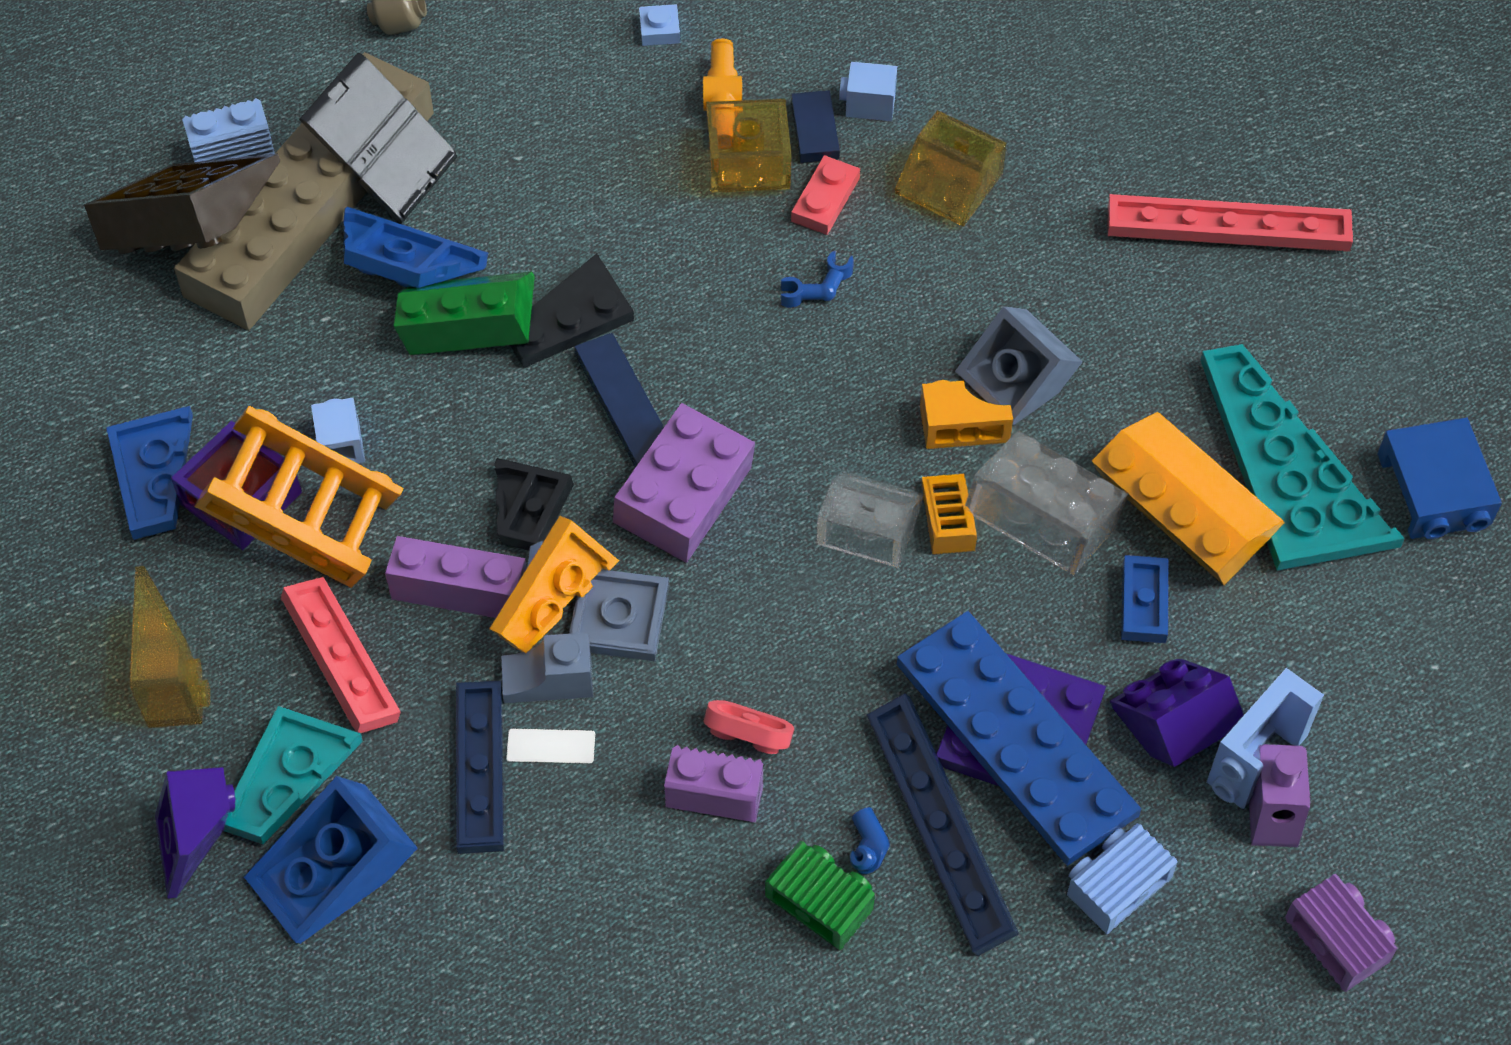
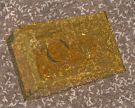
M145 566L135 567L130 688L148 728L202 724L203 707L210 706V686L208 680H202L201 661L199 658H193L185 637Z

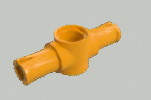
M723 38L712 41L711 69L708 71L707 76H703V111H707L708 116L711 118L712 145L718 149H729L734 146L735 118L738 116L739 111H742V76H738L737 70L734 69L733 42Z

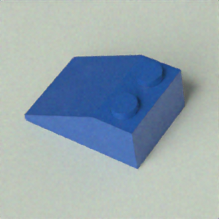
M336 776L244 878L294 942L301 944L386 883L417 850V846L366 785Z

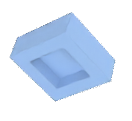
M677 4L639 7L642 46L680 43Z

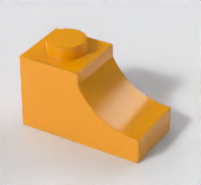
M938 380L933 383L922 384L920 412L926 449L1010 443L1013 424L1011 405H996L976 398L965 388L964 381L950 382L948 380Z

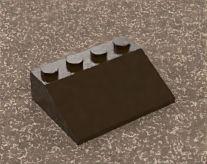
M277 153L172 164L84 204L100 251L117 249L119 254H127L143 247L145 252H153L168 245L174 251L184 249L194 243L197 244L199 249L222 242L221 235L237 227L280 163V158Z

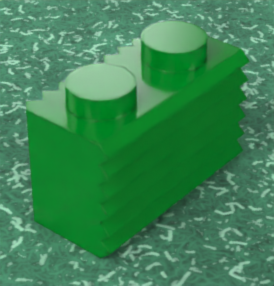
M799 841L765 881V897L838 950H841L856 930L860 928L862 922L873 911L875 893L872 891L871 884L862 875L853 871L845 873L842 868L837 867L834 864L833 857L825 849L818 845L807 846L804 841Z

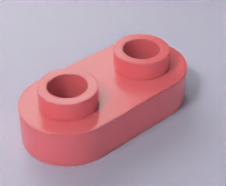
M710 701L704 717V724L711 728L710 732L712 735L725 740L738 738L751 742L755 749L768 754H777L779 749L789 748L794 732V726L784 719L728 701Z

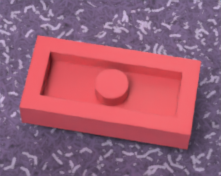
M824 155L791 211V222L828 235L860 179V168Z

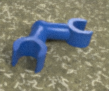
M836 251L831 252L827 259L828 273L821 284H802L795 277L781 279V291H794V293L781 294V305L792 308L800 305L803 300L830 301L835 298L841 281L853 274V256L849 258L846 265L837 266L835 265Z

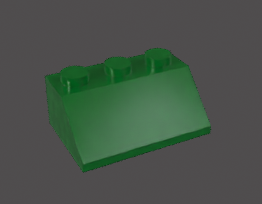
M530 271L447 280L421 288L409 287L398 293L394 328L410 355L528 343L535 276Z

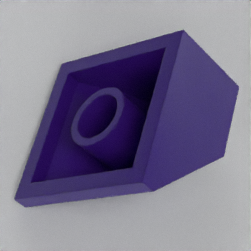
M223 767L166 772L155 820L167 899L178 897L223 832L228 813L235 811L234 787L232 784L226 785Z

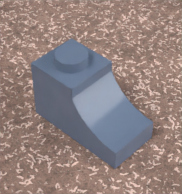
M588 632L544 635L543 642L530 649L527 653L521 652L501 656L504 703L593 697L592 660Z

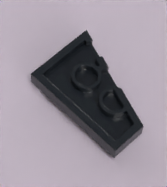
M596 253L532 306L529 342L510 346L523 368H526L634 321V311Z

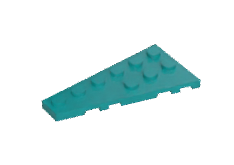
M1243 344L1202 352L1200 361L1245 485L1254 496L1284 521V524L1267 541L1277 571L1401 548L1405 538L1395 527L1391 529L1379 515L1381 509L1371 498L1366 499L1353 484L1351 473L1313 428L1308 430L1298 418L1299 411L1290 400L1286 402L1271 385V377Z

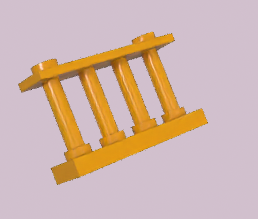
M248 406L233 427L234 430L246 435V438L226 479L219 480L214 477L201 492L195 507L352 588L366 574L372 559L361 554L359 547L377 507L379 506L386 510L401 495L404 488L393 483L391 478L384 473L370 471L279 422L270 412ZM262 444L285 456L265 501H259L244 493L241 488ZM301 465L324 477L304 522L284 514L281 509ZM339 486L362 497L343 542H338L322 534L320 529Z

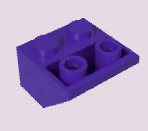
M1174 659L1164 663L1159 668V672L1145 680L1130 683L1123 689L1122 694L1110 700L1113 710L1150 757L1173 767L1225 737L1244 716L1230 676L1184 659Z

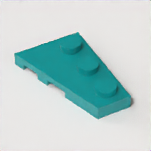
M278 706L235 789V811L228 813L223 831L264 845L363 742L361 733Z

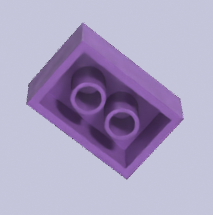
M681 403L614 497L613 523L687 563L750 471L755 442Z

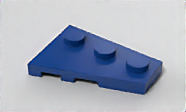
M190 406L106 427L129 530L133 540L176 529L180 502L171 477L186 464L193 419Z

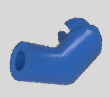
M868 807L856 812L852 817L862 839L856 851H851L850 863L861 874H870L878 870L890 847L889 839L873 809Z

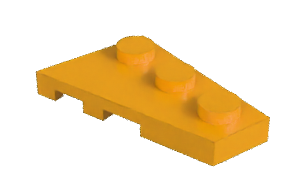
M559 516L491 625L490 630L514 648L527 653L562 618L563 608L576 595L582 598L593 587L590 581L602 569L610 571L619 560L572 520Z

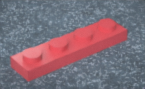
M320 577L283 587L281 600L355 732L364 733L397 723L401 712L325 578Z

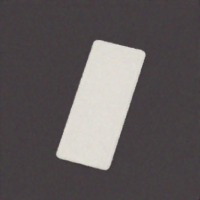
M510 729L506 759L507 761L592 763L594 761L595 732L585 730Z

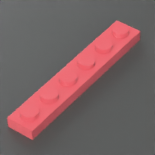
M1110 194L1108 201V236L1350 251L1353 243L1352 211L1350 209Z

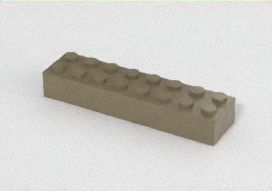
M364 52L362 55L428 121L434 114L429 82ZM303 123L300 124L275 153H278L280 163L237 227L221 235L222 242L214 246L199 249L197 244H195L174 268L183 298L250 331L344 219V209L346 207L354 208L367 193L358 183L360 177L347 163H341Z

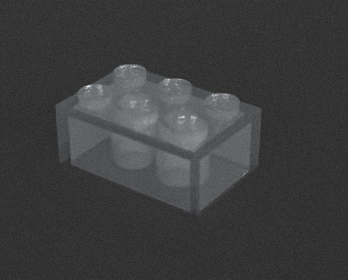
M1018 430L975 474L964 510H967L975 518L1074 576L1115 530L1128 493Z

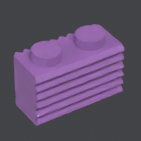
M677 745L672 748L665 778L666 807L756 822L763 790V763L760 759L754 762L751 757L744 760L742 756L736 759L733 754L728 757L724 753L717 755L715 751L708 754L706 750H703L699 753L697 748L690 751L688 747H685L681 750Z
M1333 874L1329 879H1325L1315 888L1296 898L1291 903L1285 918L1287 923L1291 924L1293 930L1298 933L1299 938L1303 939L1305 945L1310 948L1311 953L1315 954L1317 960L1321 961L1323 967L1328 970L1329 975L1333 976L1335 982L1340 984L1341 989L1346 992L1390 963L1397 947L1394 944L1395 937L1388 925L1379 919L1375 921L1363 907L1364 900L1358 889L1351 883L1344 884L1336 874Z

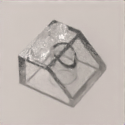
M842 471L831 482L817 519V545L899 568L923 503L924 494Z

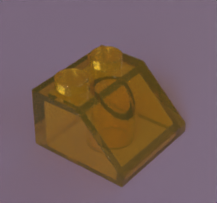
M785 99L706 102L711 193L790 189L792 155Z

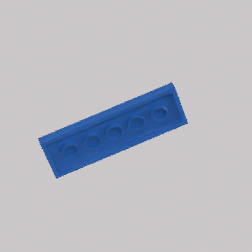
M966 611L897 656L896 665L1067 866L1105 841L1116 830L1125 827L1139 817L1141 807L969 611Z

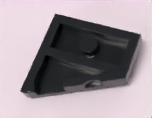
M497 458L494 463L498 482V490H495L496 505L499 510V515L497 516V535L501 544L530 551V546L540 541L544 542L574 483L570 474Z

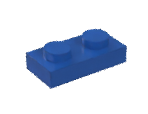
M1125 555L1122 566L1121 640L1166 643L1168 637V558Z

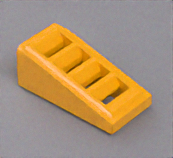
M964 474L922 477L921 482L932 554L975 551L977 533ZM956 487L957 491L936 493L933 488ZM958 499L959 502L936 505V501ZM960 512V515L939 517L938 513ZM962 524V528L941 529L943 525Z

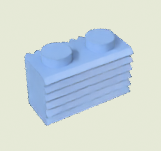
M257 98L253 102L247 100V102H240L236 105L232 104L230 107L224 106L222 110L216 108L214 112L208 110L207 112L192 114L191 117L185 115L182 119L194 162L275 154L261 101Z
M1138 823L1127 832L1122 828L1116 830L1104 842L1102 846L1104 852L1095 860L1088 856L1085 857L1069 874L1071 881L1067 896L1106 934H1109L1119 923L1123 922L1126 917L1130 916L1133 911L1155 894L1159 888H1162L1165 883L1169 882L1177 865L1176 858L1171 856L1169 851L1165 850L1162 844L1157 843L1155 837L1150 836L1149 832L1144 830L1142 825Z

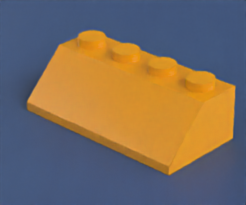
M1159 412L1122 429L1092 460L1100 476L1223 585L1284 524V521Z

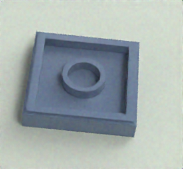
M602 569L590 581L593 587L582 598L577 596L569 634L588 632L590 650L594 654L655 661L669 590V578Z

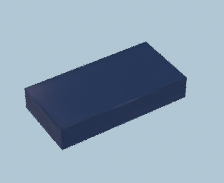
M830 90L791 94L800 163L821 161L824 155L838 160L840 149Z

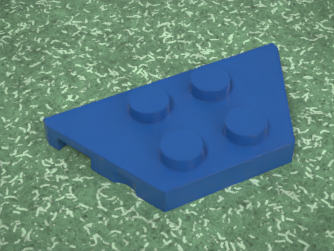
M350 207L344 209V264L358 268L362 273L379 275L394 280L397 284L404 287L421 288L486 268L488 252Z

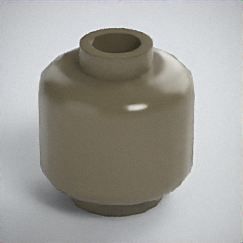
M372 0L371 3L367 4V13L373 26L378 25L383 33L387 35H395L417 29L422 22V18L427 14L425 0Z

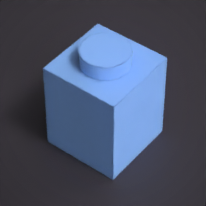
M851 62L849 77H841L839 100L846 101V117L892 121L898 66Z
M354 398L330 399L324 403L311 405L316 442L357 464L364 463L365 456Z

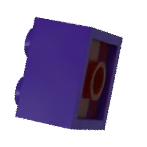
M231 420L171 477L181 506L243 551L255 539L254 537L195 507L201 492L214 477L219 480L226 479L246 438V435L233 429L235 423ZM262 444L241 487L244 493L259 501H265L285 458ZM297 475L281 507L283 511L302 493Z

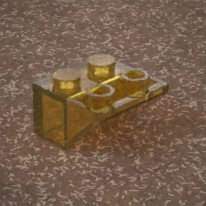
M937 110L917 136L895 187V194L964 227L1002 176L1007 143Z

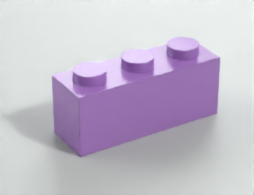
M397 536L385 575L392 600L496 618L527 567L525 558Z

